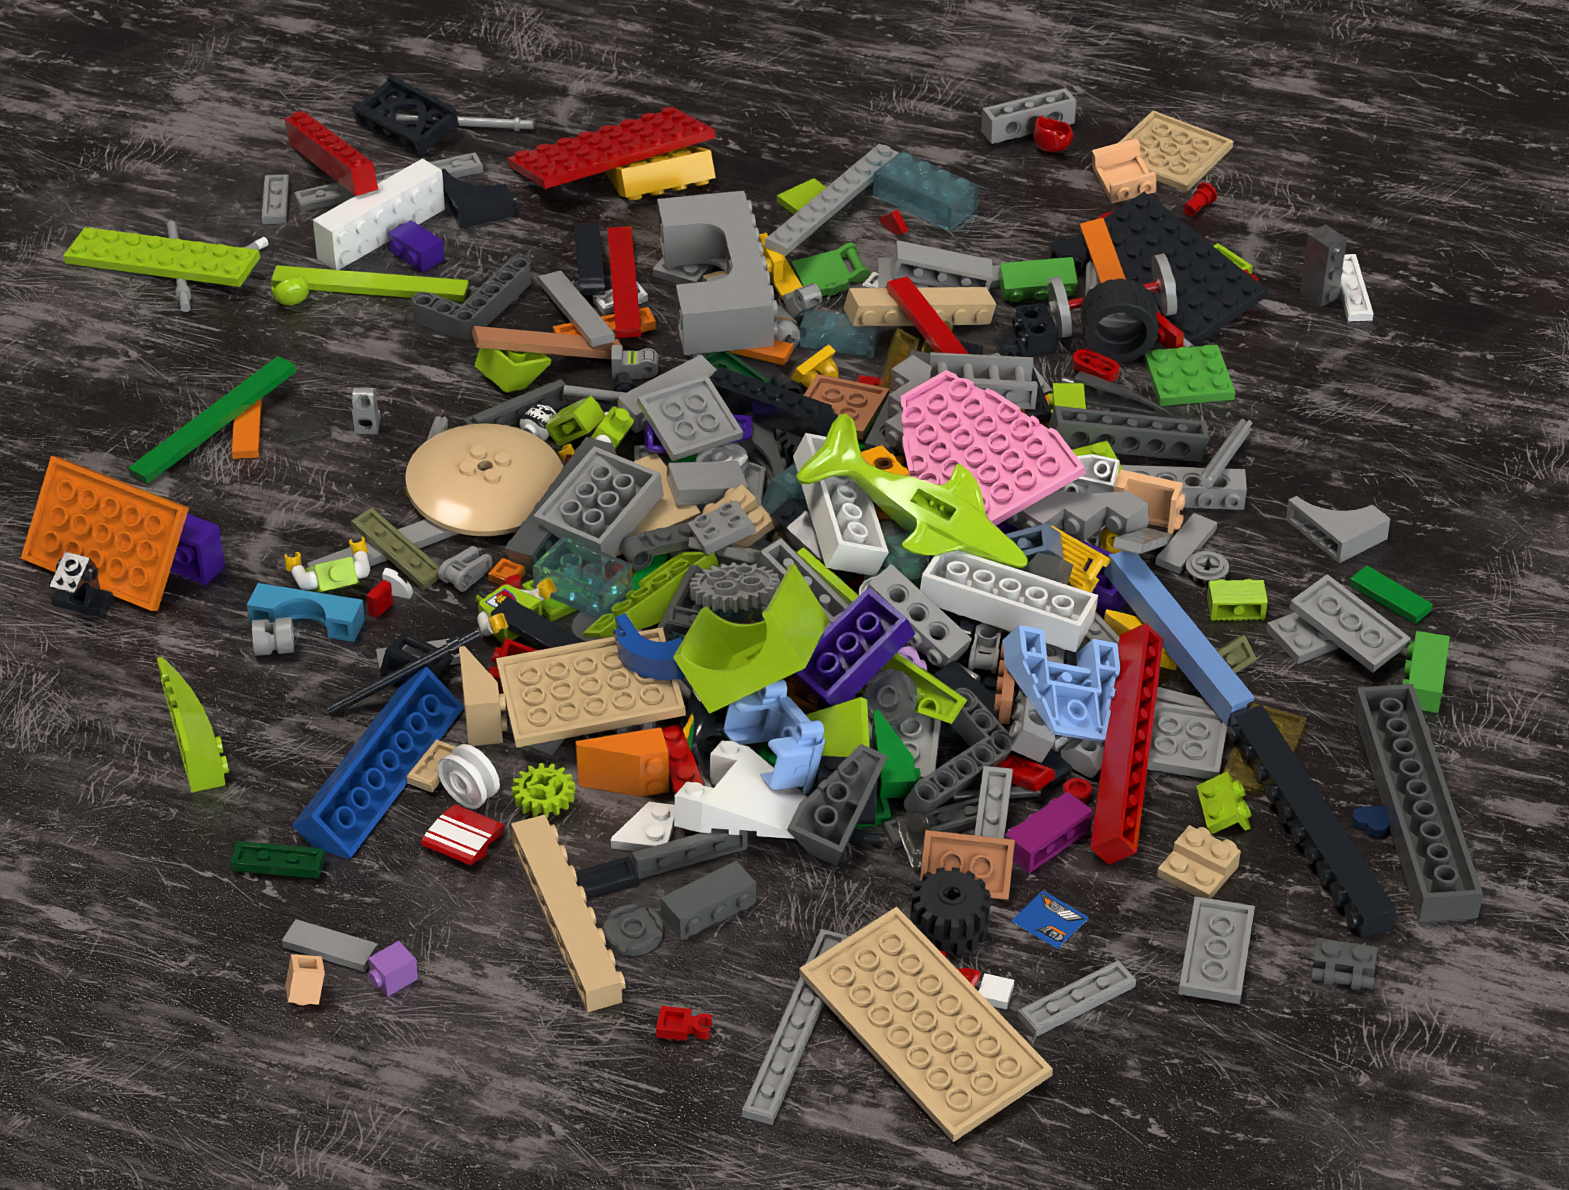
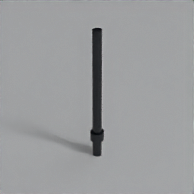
M478 628L459 638L454 636L446 641L447 644L327 705V709L331 716L450 654L457 655L459 647H466L483 637Z

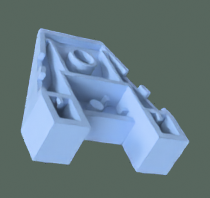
M1022 625L1017 626L1002 640L1005 666L1051 733L1103 742L1106 738L1111 710H1109L1111 699L1114 698L1116 691L1114 688L1115 679L1119 676L1120 672L1117 643L1092 639L1076 653L1077 666L1047 661L1043 629Z

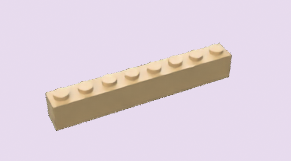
M545 815L511 823L513 846L587 1013L622 1003V989L626 988L623 974L621 971L616 972L615 970L616 963L611 949L606 950L605 948L606 940L602 928L597 929L595 926V913L592 907L587 908L585 904L587 902L585 891L582 886H577L576 884L577 876L573 865L568 866L566 849L564 845L559 846L558 844L559 839L555 825H550Z

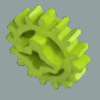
M540 763L539 768L534 769L530 765L528 766V773L520 771L519 778L513 779L512 796L515 799V806H522V813L524 814L532 811L533 817L543 813L548 818L549 812L559 815L560 808L568 810L569 802H574L575 782L572 781V774L565 775V768L563 767L555 770V764L545 768L543 763Z

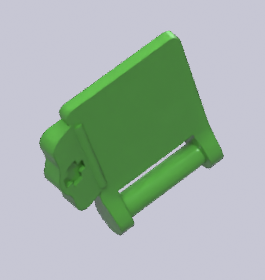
M847 243L834 251L792 261V267L802 287L815 283L819 287L822 296H832L840 291L848 290L849 282L863 283L871 275L869 269L863 266L858 256V249L854 243ZM842 258H848L855 271L849 273Z

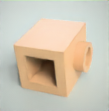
M291 954L285 985L288 1002L298 1005L319 1004L325 974L322 956Z

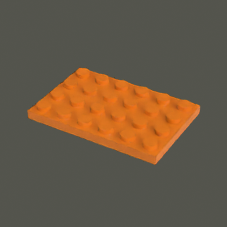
M51 456L21 559L56 572L57 562L63 557L65 552L89 557L98 568L100 589L113 592V596L148 610L158 611L189 507L60 457Z

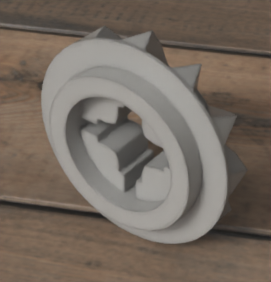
M1196 552L1190 555L1186 561L1187 575L1193 576L1194 581L1202 580L1204 585L1207 581L1225 580L1226 574L1229 573L1228 561L1222 555L1215 552ZM1207 564L1210 568L1209 571L1204 570Z

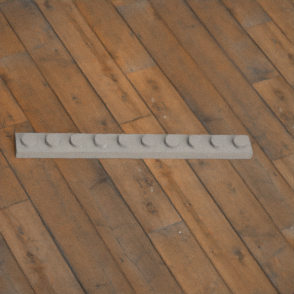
M878 144L769 235L766 238L764 247L784 256L789 254L898 160L899 152L892 150L886 145Z

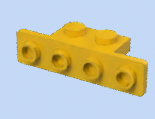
M759 234L763 256L766 258V271H769L770 280L783 300L782 296L801 288L802 285L785 256L764 247L768 234Z

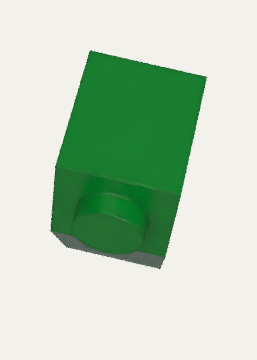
M873 710L872 733L874 750L888 756L878 777L880 799L906 798L916 783L921 780L920 768H915L913 755L879 710Z

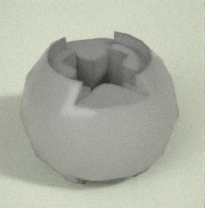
M782 320L777 322L778 335L774 336V339L792 343L794 349L801 339L799 328L791 321Z

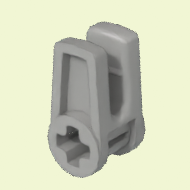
M471 546L444 561L440 566L438 577L443 582L454 584V587L460 592H464L491 571L492 557L489 554H483L479 557L478 548Z

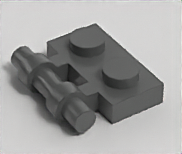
M1316 938L1311 980L1323 981V985L1330 986L1333 983L1349 985L1351 989L1360 990V987L1373 989L1377 947Z

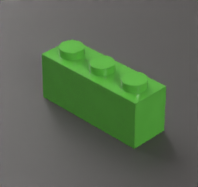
M1073 257L1000 263L998 281L1002 301L1018 302L1022 299L1034 298L1041 300L1049 297L1047 281L1048 278L1060 276L1067 297L1074 295L1078 282Z
M1416 631L1415 641L1409 642L1406 658L1412 659L1406 660L1403 675L1409 677V679H1403L1402 685H1414L1422 711L1438 713L1450 636Z

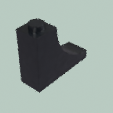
M445 168L441 169L444 202L460 229L514 216V206L517 205L514 192L509 191L506 184L492 186L469 184L454 178Z

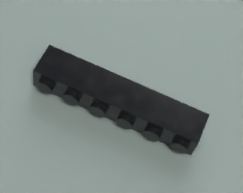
M721 367L709 377L731 413L751 416V420L772 428L788 431L802 438L805 433L827 437L833 422L836 420L832 405L726 368Z

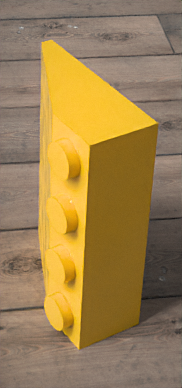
M694 145L605 171L618 194L626 198L628 197V200L641 199L642 194L650 193V195L663 194L664 189L668 188L682 190L687 188L686 184L695 183L696 186L709 183L708 179L716 178L711 150Z

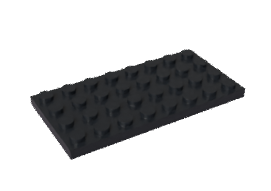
M1145 191L1104 218L1126 280H1134L1141 284L1152 283V256L1165 254L1175 279L1177 313L1164 316L1160 309L1156 292H1152V297L1155 299L1160 314L1182 331L1184 338L1194 346L1268 296L1267 289ZM1082 233L1076 236L1079 237L1082 244L1086 246ZM1089 254V259L1086 260L1087 263L1090 262V261L1092 262L1091 257H1090V254Z

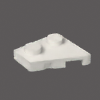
M648 802L612 836L611 849L638 851L670 842L674 829L675 805Z

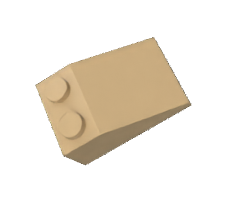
M465 646L459 647L468 744L477 746L503 743L502 731H508L506 714H501V711H506L505 694H499L498 682Z

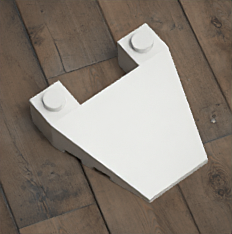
M722 740L710 754V783L716 786L711 788L697 782H686L675 795L674 826L701 833H711V829L715 828L729 829L730 835H739V830L757 831V836L795 839L787 831V828L799 803L807 796L797 787L772 790L760 774L774 772V768L750 747L740 745L734 741Z

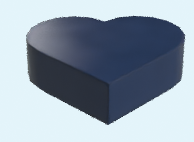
M1384 805L1358 807L1354 810L1352 823L1356 828L1366 830L1373 837H1383L1387 834L1389 820Z

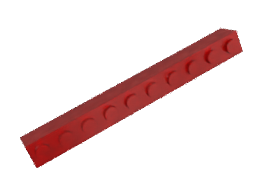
M1147 623L1127 631L1119 637L1120 672L1119 676L1115 679L1114 688L1116 691L1110 703L1109 710H1111L1105 738L1090 849L1108 865L1137 853L1164 640Z

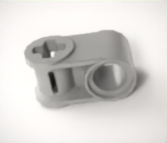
M980 623L977 626L974 643L971 646L969 670L973 671L974 668L991 670L992 674L997 673L1001 628Z

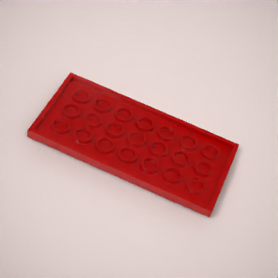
M666 107L662 109V112L656 114L646 113L636 120L626 119L616 126H602L599 128V131L582 132L578 134L579 137L572 139L562 138L555 144L538 145L535 150L518 151L515 153V156L508 157L507 159L509 167L544 189L710 140L716 138L714 128L679 111L675 107Z

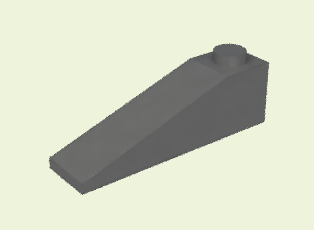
M863 744L859 745L826 780L824 779L812 794L799 803L787 831L809 854L834 866L838 865L887 760V755Z

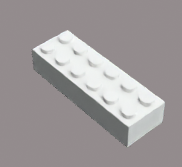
M421 159L378 183V190L355 196L313 219L317 259L333 270H340L389 242L390 231L410 220L420 224L445 210L442 170Z
M805 433L793 456L797 472L823 446L826 437ZM844 475L832 476L810 485L801 484L826 568L876 576L889 552L873 501L855 482Z
M959 550L935 555L922 574L920 591L938 608L1008 630L1009 632H1012L1019 625L1043 629L1045 643L1073 652L1077 651L1094 621L1098 600L1097 594Z

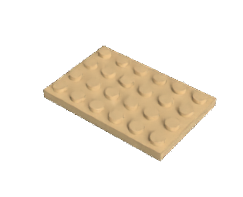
M663 628L638 632L646 639L666 642ZM614 636L496 658L516 748L686 715L677 679L656 680L643 677L629 670L618 659L617 642Z

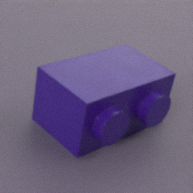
M412 220L389 232V248L391 252L419 271L424 272L444 261L443 240Z

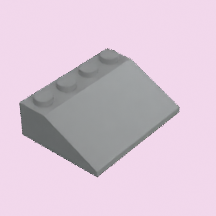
M594 446L534 514V520L581 556L605 565L620 548L621 542L631 535L664 496L661 474Z

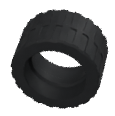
M1110 279L1097 284L1084 296L1080 312L1082 336L1086 348L1116 362H1127L1145 355L1154 346V342L1158 337L1156 304L1152 293L1144 285L1130 279ZM1115 313H1129L1140 318L1134 324L1124 328H1109L1099 323L1106 316Z

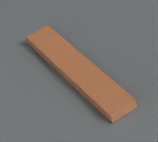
M474 326L472 331L477 348L611 360L612 345H620L619 340L615 339L611 343L591 347L583 336L481 326Z

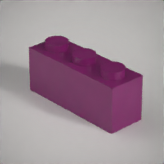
M1068 791L1060 797L1052 799L1047 806L1038 812L1032 813L1025 821L1018 826L1010 828L1005 834V839L1015 840L1013 862L1027 873H1031L1091 831L1093 810Z

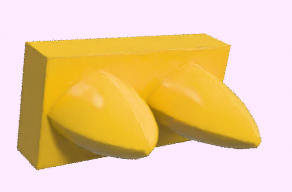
M828 344L797 367L791 379L809 388L818 372L825 376L839 378L838 368L832 359L836 351Z

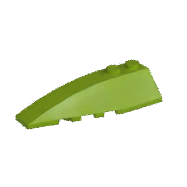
M705 552L678 553L644 577L638 583L640 586L638 590L627 592L625 594L626 601L615 603L610 608L612 614L602 615L583 632L584 637L605 638L614 636L613 630L616 629L615 617L626 613L636 630L659 623L690 565H698L701 569L711 570V566L720 567L715 553L713 552L708 555Z
M897 652L879 670H900L912 678L918 692L917 705L914 712L952 724L967 701L966 698L900 652ZM865 684L857 693H865L867 685Z
M163 657L157 658L162 687L191 793L225 786L224 774L229 773L226 756L220 757V754L223 753L220 736L214 737L212 726L203 706L182 676Z

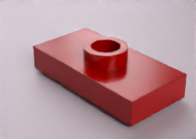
M1156 311L1158 322V337L1156 341L1160 342L1167 349L1183 347L1184 333Z
M1013 754L995 766L1013 769L1012 784L1037 792L1055 779L1054 769Z

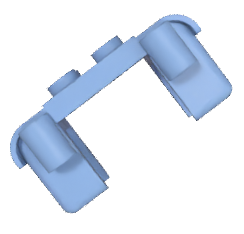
M783 679L729 704L723 726V732L729 740L740 745L769 741L768 747L777 756L774 772L760 774L772 790L804 786L802 793L804 795L810 794L813 791L825 744L822 722L819 720L810 721L793 700L786 695L787 685Z

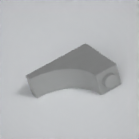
M1298 496L1288 501L1286 520L1338 563L1371 548L1388 537L1390 518L1374 505L1357 510L1337 511L1314 506Z

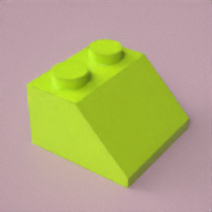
M480 348L474 366L485 377L497 384L502 391L507 393L525 389L550 365L551 359L543 353Z

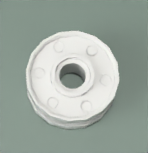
M461 744L457 746L451 754L444 756L437 765L438 776L446 791L466 808H479L487 798L494 796L500 788L499 777L492 763L480 750L471 745Z

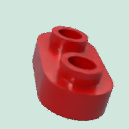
M1081 349L1073 354L1072 366L1075 370L1109 382L1115 381L1118 378L1119 364L1116 361L1088 349Z

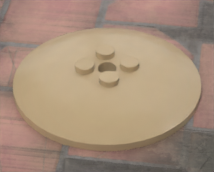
M470 424L441 432L427 440L416 450L406 469V490L411 503L417 511L427 520L444 529L472 536L504 535L519 530L521 524L530 515L536 503L541 500L550 484L560 474L563 466L558 455L546 442L527 431L500 424Z

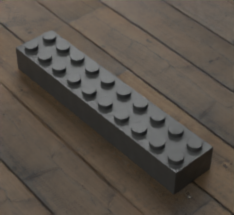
M1414 685L1357 687L1353 713L1381 803L1384 805L1388 816L1390 832L1418 921L1431 922L1478 918L1483 892Z

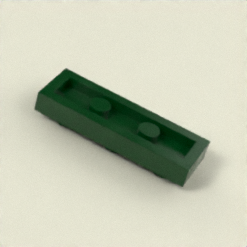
M237 841L230 862L231 870L319 879L325 860V850L321 848Z

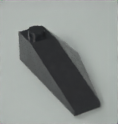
M788 499L769 515L778 536L798 551L805 548L825 565L806 499ZM828 568L831 572L839 574L846 585H849L860 575L854 572Z

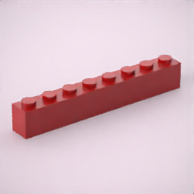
M295 112L291 114V117L284 118L289 144L355 196L378 190L374 164L371 160L306 112Z

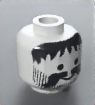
M534 405L521 417L520 428L545 441L550 436L545 425L556 415V412L549 406Z

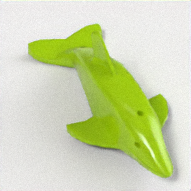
M840 414L828 432L823 446L801 467L796 475L797 481L800 484L806 485L832 476L843 475L855 482L891 518L892 522L898 523L902 528L912 533L901 544L903 549L912 554L935 556L959 550L1013 568H1024L1028 563V559L1020 547L987 517L981 489L977 480L968 469L961 464H956L951 478L943 485L878 469L868 464L862 457L854 420L847 414Z

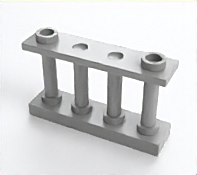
M930 352L931 378L947 370L956 374L961 379L966 378L972 381L974 386L982 390L988 388L1020 407V409H1035L1038 385L1036 381H1031L1033 357Z

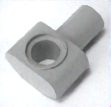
M1073 738L1061 750V757L1074 770L1093 778L1102 767L1105 740L1097 742Z

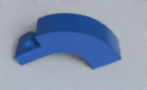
M626 613L615 617L616 629L613 630V634L617 642L618 659L624 666L638 675L656 680L686 678L673 658L682 642L681 638L666 642L652 641L638 633Z

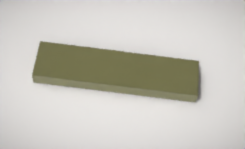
M372 507L351 521L353 529L421 589L425 590L439 580L438 572L440 566Z

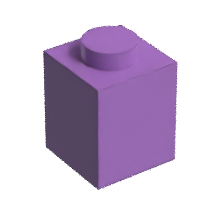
M400 941L368 958L370 971L367 975L369 981L375 988L379 987L387 997L418 980L416 958Z

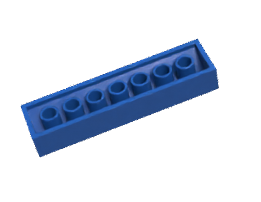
M428 667L419 670L405 679L293 823L294 829L312 847L324 849L329 853L346 859L351 858L405 787L409 772L435 740L442 738L463 710L464 706Z

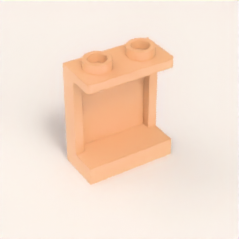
M1137 138L1092 150V168L1111 204L1135 198L1144 191L1147 194L1156 192V175L1154 172L1149 173L1143 162Z
M1120 470L1113 492L1129 491L1149 504V524L1168 528V533L1172 534V538L1175 531L1181 529L1184 515L1180 514V510H1183L1186 495L1182 494L1183 483Z

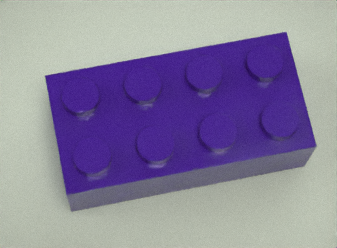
M187 513L170 571L207 585L225 567L220 529L218 525Z
M868 587L823 632L806 668L794 673V676L801 685L827 707L847 702L916 633L903 614Z

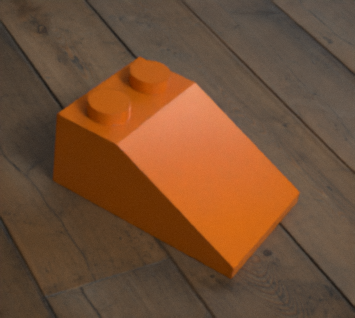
M661 727L575 741L579 786L639 797L669 792L668 749Z

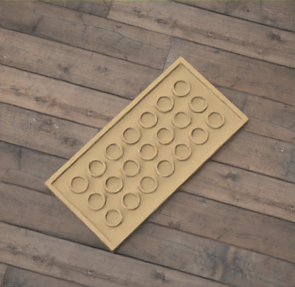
M898 907L890 910L799 968L802 979L953 1142L1052 1076L1053 1068Z

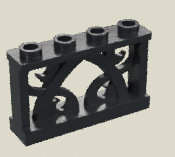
M391 75L382 86L363 102L357 101L352 106L356 124L421 159L428 153V148L450 129L456 128L459 125L457 111L453 106L447 105L436 97L430 96L419 88H414L402 79H397ZM390 97L391 102L386 103L385 100ZM418 109V121L410 120L398 123L396 122L395 111Z

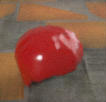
M1043 115L1038 117L1035 123L1033 140L1040 150L1055 153L1061 152L1070 146L1074 134L1068 123L1057 121L1051 117L1045 119Z

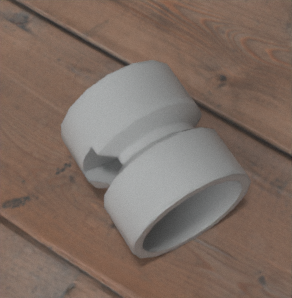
M292 617L276 618L274 623H270L268 619L252 620L255 656L271 655L273 650H276L279 654L295 652Z

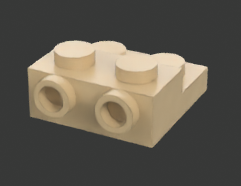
M740 485L738 488L728 489L723 499L716 504L710 503L706 505L702 513H710L725 503L737 501L756 529V533L732 543L744 547L751 546L775 528L769 516L770 514L759 505L757 498L743 485Z
M1189 825L1174 842L1173 852L1158 868L1157 877L1197 897L1212 899L1238 868L1240 850L1230 840L1222 842L1212 837L1210 831L1204 827L1196 829Z

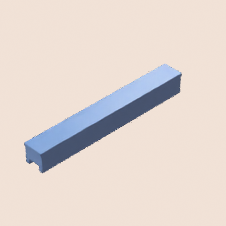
M1127 551L1109 554L1110 562L1105 568V576L1142 622L1147 623L1164 639L1163 648L1225 725H1230L1231 713L1247 709V704L1253 702L1255 697L1138 554Z

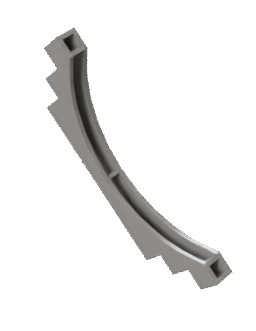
M914 355L891 369V389L894 392L888 395V415L891 418L885 422V442L904 455L901 395L931 379L932 370L930 365ZM1055 491L1005 521L1019 530L1042 524L1052 525L1059 530L1065 529L1068 533L1085 541L1104 526L1119 536L1139 530L1147 524L1149 504L1129 491L1106 493Z

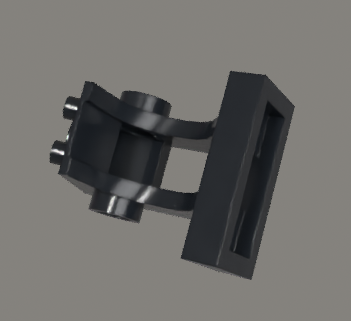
M65 552L63 557L58 560L56 573L49 586L50 589H57L51 596L52 606L102 617L114 601L113 592L100 589L96 564L89 557ZM76 595L85 597L84 601L74 598Z

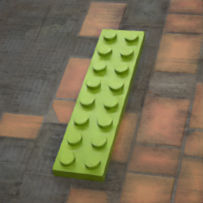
M85 227L63 255L65 264L241 287L261 258L257 249L95 229L92 227Z

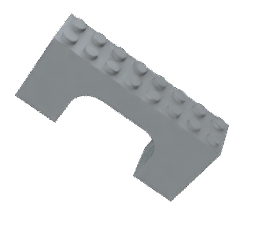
M745 191L657 199L659 241L665 267L711 264L720 267L727 275L715 281L676 285L677 324L684 355L774 346V336L778 335L777 321L774 320V315H778L777 302L774 300L773 286L770 285L769 271H766V258L763 256L762 243L759 242V231L756 228L755 215L752 214L751 200L746 199Z

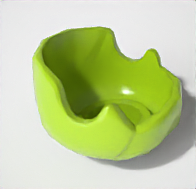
M299 275V278L283 280L275 288L271 287V291L275 300L280 304L293 306L301 303L307 297L309 284L306 276Z

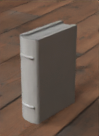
M738 461L668 463L666 477L676 505L716 504L724 498L725 492L730 488H738L740 485H743L748 490V485Z

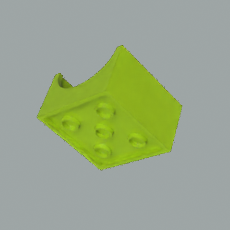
M795 563L786 568L787 572L768 607L763 611L764 621L753 624L728 622L718 617L706 606L700 610L674 654V660L709 714L806 668L830 619Z

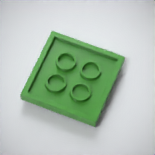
M1218 345L1156 349L1147 351L1143 357L1160 406L1235 400V389Z

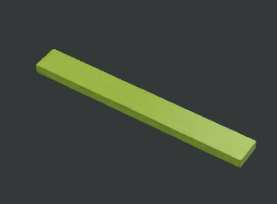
M276 266L271 278L272 287H276L283 280L299 278V275L307 277L309 290L405 298H412L420 292H428L456 302H465L469 289V280Z

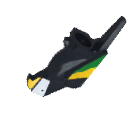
M693 689L691 690L686 715L681 717L680 723L689 748L694 753L703 776L708 778L710 776L706 760L708 753L713 751L722 740L725 741V738L722 736L723 729L717 726L715 712L709 714Z

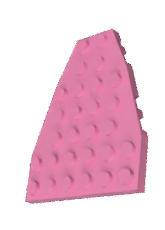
M945 370L901 395L904 436H902L903 447L910 476L933 484L943 485L951 478L956 464H961L977 480L981 489L986 515L995 525L1086 474L1085 467L1058 431L1052 427L1048 429L1041 425L1039 419L1033 415L1031 417L1021 412L1020 407L988 388L982 390L974 386L972 381L966 378L961 379L950 371Z

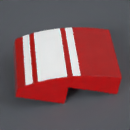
M455 804L434 822L422 838L421 845L472 865L486 856L488 844L503 835L505 824Z

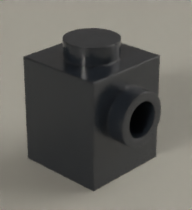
M1079 237L1051 242L1050 259L1073 257L1075 271H1085L1086 260L1089 259V251L1087 246L1082 244Z

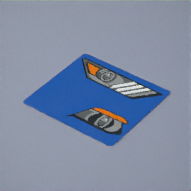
M1041 891L1012 919V922L1058 949L1089 917L1047 892Z

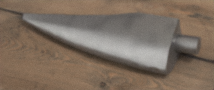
M1079 372L1074 379L1064 376L1061 382L1084 383L1085 403L1091 406L1170 418L1172 415L1169 411L1133 391L1084 372Z

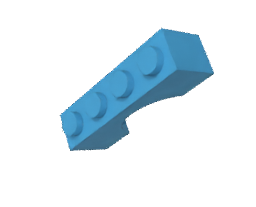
M258 583L247 603L250 625H252V620L268 619L270 623H274L276 618L292 617V620L307 618L320 622L326 628L328 638L355 642L365 621L363 600Z

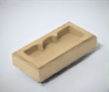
M435 740L407 775V783L433 792L441 782L437 769L439 761L444 756L451 754L456 747Z

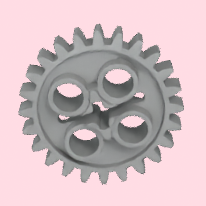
M733 562L731 566H727L723 563L719 568L711 566V570L702 569V573H696L695 578H691L690 596L692 601H696V605L703 604V608L706 606L712 607V611L723 609V612H727L729 609H733L734 612H738L742 608L745 611H749V607L759 609V604L769 605V601H771L780 584V578H778V574H774L773 569L767 570L766 566L757 568V564L750 566L746 562L741 565Z

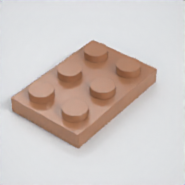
M926 830L920 881H922L923 875L927 872L935 874L937 868L944 867L945 871H952V867L960 868L962 873L967 871L974 873L975 880L982 879L986 883L985 889L990 891L991 898L1009 900L1015 840Z

